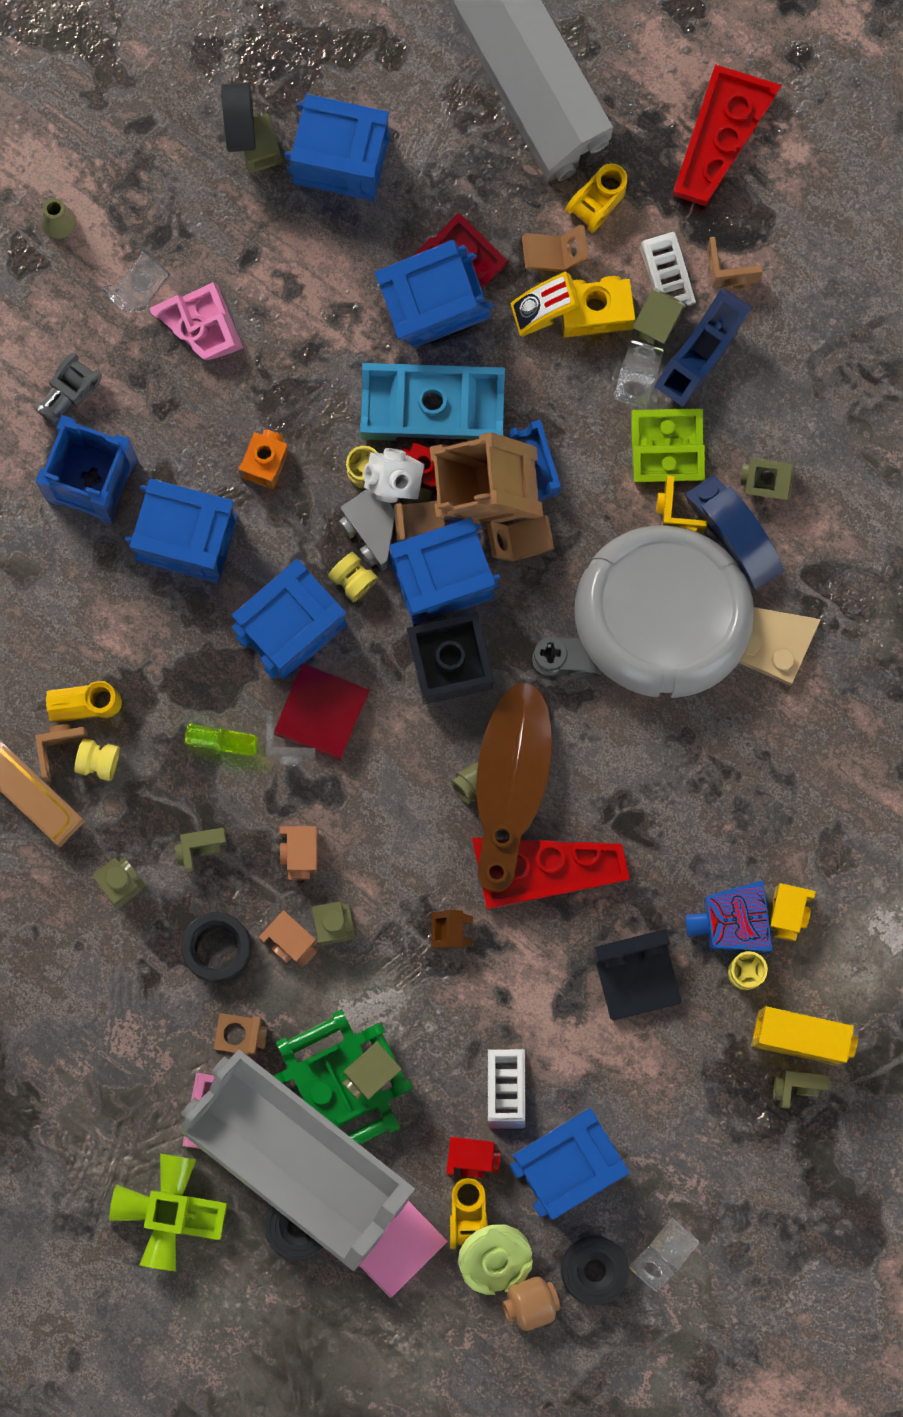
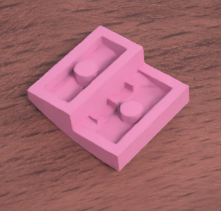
M408 1201L400 1214L389 1224L377 1245L359 1266L391 1298L448 1241Z

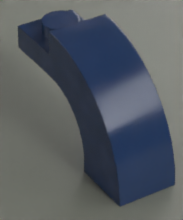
M722 288L692 335L670 360L654 387L683 407L720 361L753 307L727 289Z
M713 475L685 494L688 503L707 521V524L719 537L728 553L738 563L741 572L755 591L784 572L780 558L764 529L731 486L726 488Z

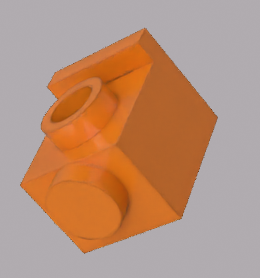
M264 430L262 435L254 432L243 462L238 469L240 477L274 490L289 452L288 444L282 442L284 437L271 430ZM264 449L270 451L271 455L267 459H261L258 457L259 451Z

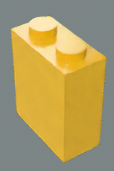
M766 1006L758 1011L751 1047L839 1066L847 1063L849 1057L854 1058L858 1036L853 1035L854 1026Z

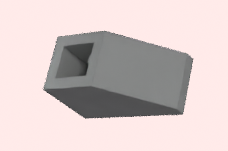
M366 489L340 507L342 519L339 520V523L349 538L356 536L363 547L359 551L368 565L372 567L376 564L380 571L383 572L388 568L390 558L389 545L392 544L395 530L394 509L389 502L377 500L376 494Z

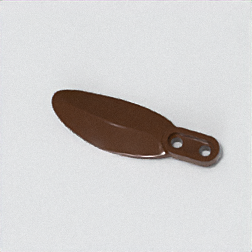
M528 683L515 684L500 698L487 725L479 754L476 794L478 813L483 825L484 835L477 879L485 890L493 893L506 890L514 879L520 839L530 826L540 807L550 770L552 734L548 707L540 691ZM498 831L507 832L509 835L508 842L499 843L495 838V834ZM495 866L503 871L502 878L497 880L493 879L489 874V870Z

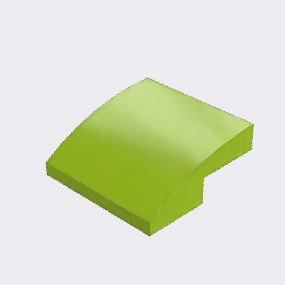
M702 408L631 410L633 482L666 481L667 476H674V481L705 480Z

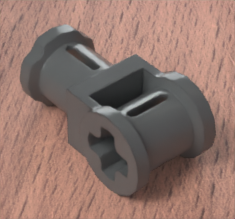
M70 353L61 362L55 375L49 381L52 389L41 403L36 402L33 406L37 413L56 427L61 415L66 412L70 405L73 404L75 407H78L83 399L90 396L96 389L102 378V373L97 370L93 372L78 361L79 356L75 353Z

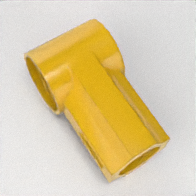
M96 681L86 686L47 691L46 707L51 723L92 717L110 718L119 712L122 705L120 694L105 681ZM104 691L110 692L111 699L109 704L103 708H96V696Z

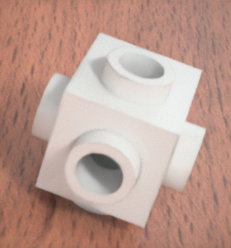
M385 448L384 453L370 452L369 462L366 464L363 473L364 488L375 493L376 499L383 502L397 503L398 498L418 499L424 464L407 456L406 452L398 449Z

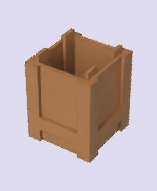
M489 432L479 435V439L451 446L441 444L430 447L431 461L434 462L438 501V503H435L436 518L456 523L471 517L474 525L481 523V530L487 529L486 523L488 522L501 523L523 517L528 519L543 517L542 502L538 501L535 461H538L536 446Z

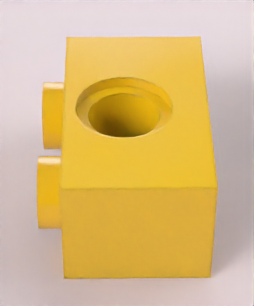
M608 276L595 283H586L585 280H572L580 308L560 316L563 338L633 330L635 314L630 279L621 280L619 276ZM591 299H599L604 303L605 308L600 311H594L586 303Z

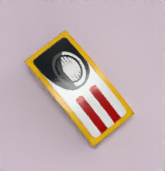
M563 272L540 283L510 303L519 334L522 337L554 324L553 318L580 308L571 275L567 272Z

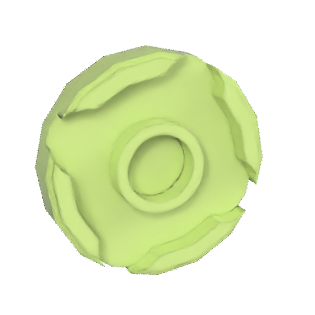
M489 1225L475 1231L465 1240L459 1251L458 1265L464 1282L474 1291L485 1295H495L496 1291L502 1290L505 1293L508 1292L510 1285L526 1280L533 1263L532 1251L527 1238L518 1229L508 1225Z

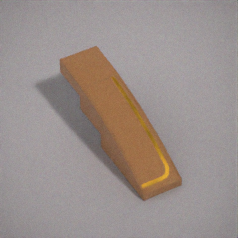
M0 741V791L60 848L85 820Z

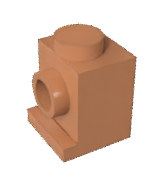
M280 826L281 838H287V843H280V864L287 865L288 880H309L310 874H318L317 827Z
M284 910L259 936V939L265 945L270 940L275 943L270 949L285 963L292 959L302 968L317 953L313 948L317 944L316 939Z

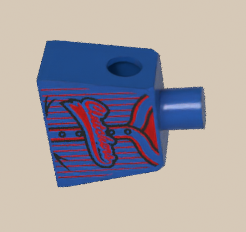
M764 881L706 896L704 898L705 913L688 914L684 917L687 937L707 935L709 950L741 953L751 951L758 954H766L772 951Z

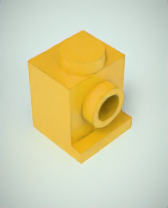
M782 883L776 886L769 917V928L775 931L774 937L796 941L800 929H806L808 926L811 907L805 905L806 901L810 902L815 898L816 891Z

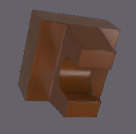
M461 910L432 912L431 949L444 950L472 946V938L463 937V925L473 924V916L464 914Z

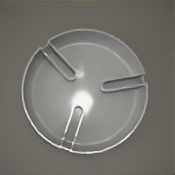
M669 525L646 526L628 531L614 538L590 561L588 568L580 579L575 597L574 612L577 632L586 653L593 663L607 677L620 686L646 696L659 697L660 692L671 693V698H678L697 694L711 688L728 676L737 666L748 647L754 624L753 597L748 581L738 567V563L723 547L712 539L682 527Z

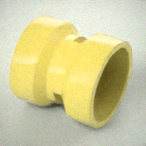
M370 446L355 447L347 456L346 468L348 478L358 488L366 489L364 488V468L369 462L370 452L378 453Z
M354 552L349 553L339 561L328 574V577L335 585H341L345 589V595L352 602H356L363 597L378 580V577L372 570H366L361 565V559Z
M83 738L77 752L74 772L88 775L89 773L94 774L96 771L99 779L111 781L118 763L120 747L107 744L101 749V746L97 745L94 740Z
M747 951L740 953L731 961L728 966V977L736 988L751 990L764 982L768 967L761 955L756 952Z

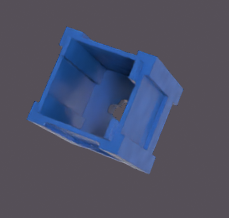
M306 94L304 103L297 101V110L302 111L301 117H299V125L292 152L285 151V159L290 160V165H292V167L287 166V174L293 175V184L375 202L390 139L389 111Z
M451 240L374 272L399 340H405L411 344V347L417 348L492 318L490 309L494 308L495 305L492 302H486L472 262L473 259L477 258V255L474 252L469 254L465 245L459 247L456 241Z
M61 415L57 425L59 433L44 469L40 468L35 482L47 502L57 506L62 504L98 517L102 522L114 525L118 514L117 507L130 474L134 473L138 463L132 443L129 438L117 434L115 437L78 425L75 419ZM91 471H97V477L101 479L100 484L93 483L91 488L86 487V481L83 479V476L90 474Z
M149 478L147 486H140V490L145 492V496L132 538L125 537L126 543L130 544V552L136 555V562L219 584L238 519V515L233 508L234 501Z
M471 517L389 545L390 563L413 626L494 599L493 591L499 589V585L495 581L500 580L499 574L492 576L479 541L481 535L476 533V531L482 529L481 523L474 525Z
M298 558L231 615L235 621L231 628L238 634L235 636L237 641L244 648L250 644L262 657L260 660L266 666L263 670L272 680L278 676L283 682L344 630L348 623L344 617L346 615L345 610L331 597Z
M591 1108L511 1155L515 1162L509 1165L516 1178L522 1175L525 1177L538 1201L532 1205L539 1217L547 1214L548 1218L552 1220L630 1173Z

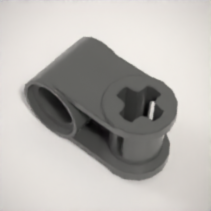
M580 637L544 638L538 642L532 655V666L536 672L544 676H569L580 679H591L601 676V670L586 653ZM545 650H550L551 655L555 657L553 663H547L546 657L543 656Z

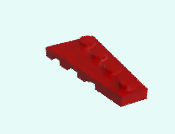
M715 64L672 196L700 205H707L779 93L781 84Z
M472 837L478 867L483 838ZM496 839V840H497L499 843H506V842H508L509 839H503V840H502V839ZM520 840L514 879L510 886L498 893L489 892L483 887L482 891L486 910L626 882L630 878L622 844ZM495 866L489 870V874L493 879L497 880L502 878L503 871Z

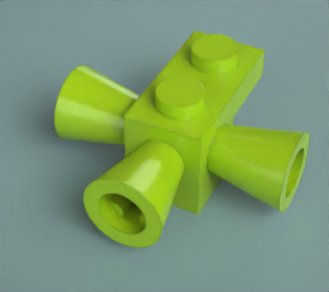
M160 1153V1191L151 1190L150 1197L116 1184L111 1200L109 1221L145 1220L144 1228L153 1229L139 1264L140 1266L176 1272V1234L221 1240L228 1203L183 1195L196 1159Z

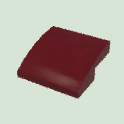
M459 212L435 237L431 236L414 254L417 255L451 240L456 241L459 247L465 245L469 254L474 252L477 255V258L473 259L472 262L481 289L486 287L510 263Z
M302 664L273 735L341 761L354 732L355 724L368 698L369 689Z

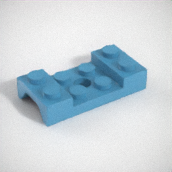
M362 363L360 439L396 441V437L467 439L468 442L479 439V435L489 432L503 436L505 368ZM431 393L439 395L443 400L442 406L437 410L425 408L422 400L426 395Z

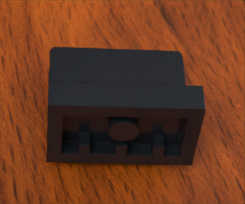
M666 929L596 946L592 950L609 1017L612 1021L681 1003L679 989L667 948L670 941Z

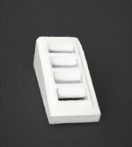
M675 232L642 241L640 252L653 289L657 288L668 293L682 288L684 294L674 298L686 303V307L695 304V297ZM665 249H669L670 251L658 256H653V253ZM671 261L674 263L672 267L657 270L658 265ZM678 275L679 280L662 285L661 280Z
M525 1049L488 1050V1126L491 1129L525 1128ZM496 1063H517V1069H496ZM496 1079H517V1084H496ZM496 1094H517L518 1099H496ZM496 1109H518V1113H496Z

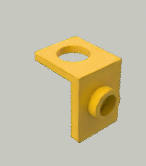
M667 476L664 493L657 494L656 514H662L661 525L682 527L704 534L707 521L671 518L674 476Z

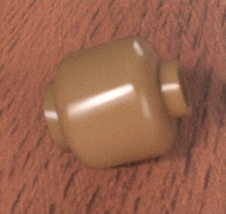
M533 1277L510 1285L507 1292L508 1300L502 1301L507 1321L509 1323L515 1321L516 1325L523 1331H529L552 1323L555 1320L556 1311L560 1310L559 1298L553 1283H546L541 1277Z

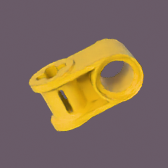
M610 163L602 166L590 181L572 197L565 208V212L569 215L575 214L588 225V231L594 233L625 196L627 186L626 171L617 164ZM614 178L618 180L620 186L617 189L608 190L602 185V182L605 179Z
M472 1177L461 1178L452 1189L450 1249H456L458 1245H463L465 1240L473 1234L460 1233V1231H477L488 1226L485 1190L481 1182ZM465 1184H472L479 1190V1198L470 1205L463 1204L458 1199V1190Z

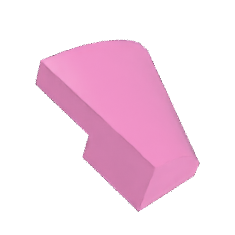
M214 282L183 297L176 295L149 308L153 316L164 322L173 330L172 332L177 337L189 344L192 350L204 360L215 359L243 349L219 286Z

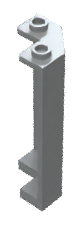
M450 0L449 8L547 183L555 179L563 181L571 177L579 166L580 155L588 151L596 153L609 144L613 126L541 0Z
M238 1050L230 1059L224 1056L211 1072L215 1078L209 1091L200 1101L196 1098L192 1099L183 1110L181 1116L185 1119L179 1132L351 1270L355 1271L383 1237L389 1224L403 1210L415 1188L241 1050Z

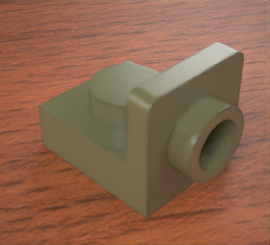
M217 828L180 834L181 844L175 845L178 866L185 865L187 873H194L195 866L192 851L198 850L199 856L220 853V847L228 845L225 829Z
M787 1070L782 1071L781 1078H775L773 1099L779 1100L778 1108L789 1109L792 1087L797 1088L796 1095L819 1097V1090L829 1091L830 1076Z

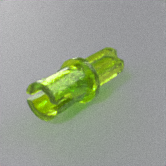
M189 722L184 744L186 746L191 745L216 750V754L224 751L252 757L257 751L258 737L225 730V726L222 725L218 729Z

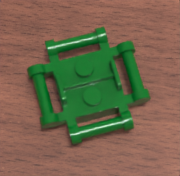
M341 1009L332 1014L333 1018L289 1040L284 1037L276 1041L288 1069L273 1076L282 1084L294 1079L304 1101L338 1128L377 1108L382 1115L380 1119L348 1134L359 1145L387 1131L393 1133L401 1129L388 1102L414 1089L410 1079L406 1080L402 1071H399L389 1080L392 1085L391 1088L385 1091L379 1089L367 1101L363 1096L355 1099L342 1084L347 1079L342 1072L363 1054L360 1046L369 1041L372 1045L377 1041L397 1063L383 1035L386 1031L382 1022L354 1035ZM341 1031L344 1041L298 1063L294 1053Z

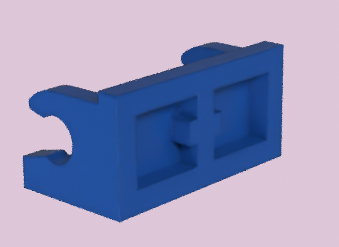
M541 420L531 422L529 427L524 430L518 431L517 427L511 429L508 438L537 447L538 461H535L538 501L559 496L561 486Z

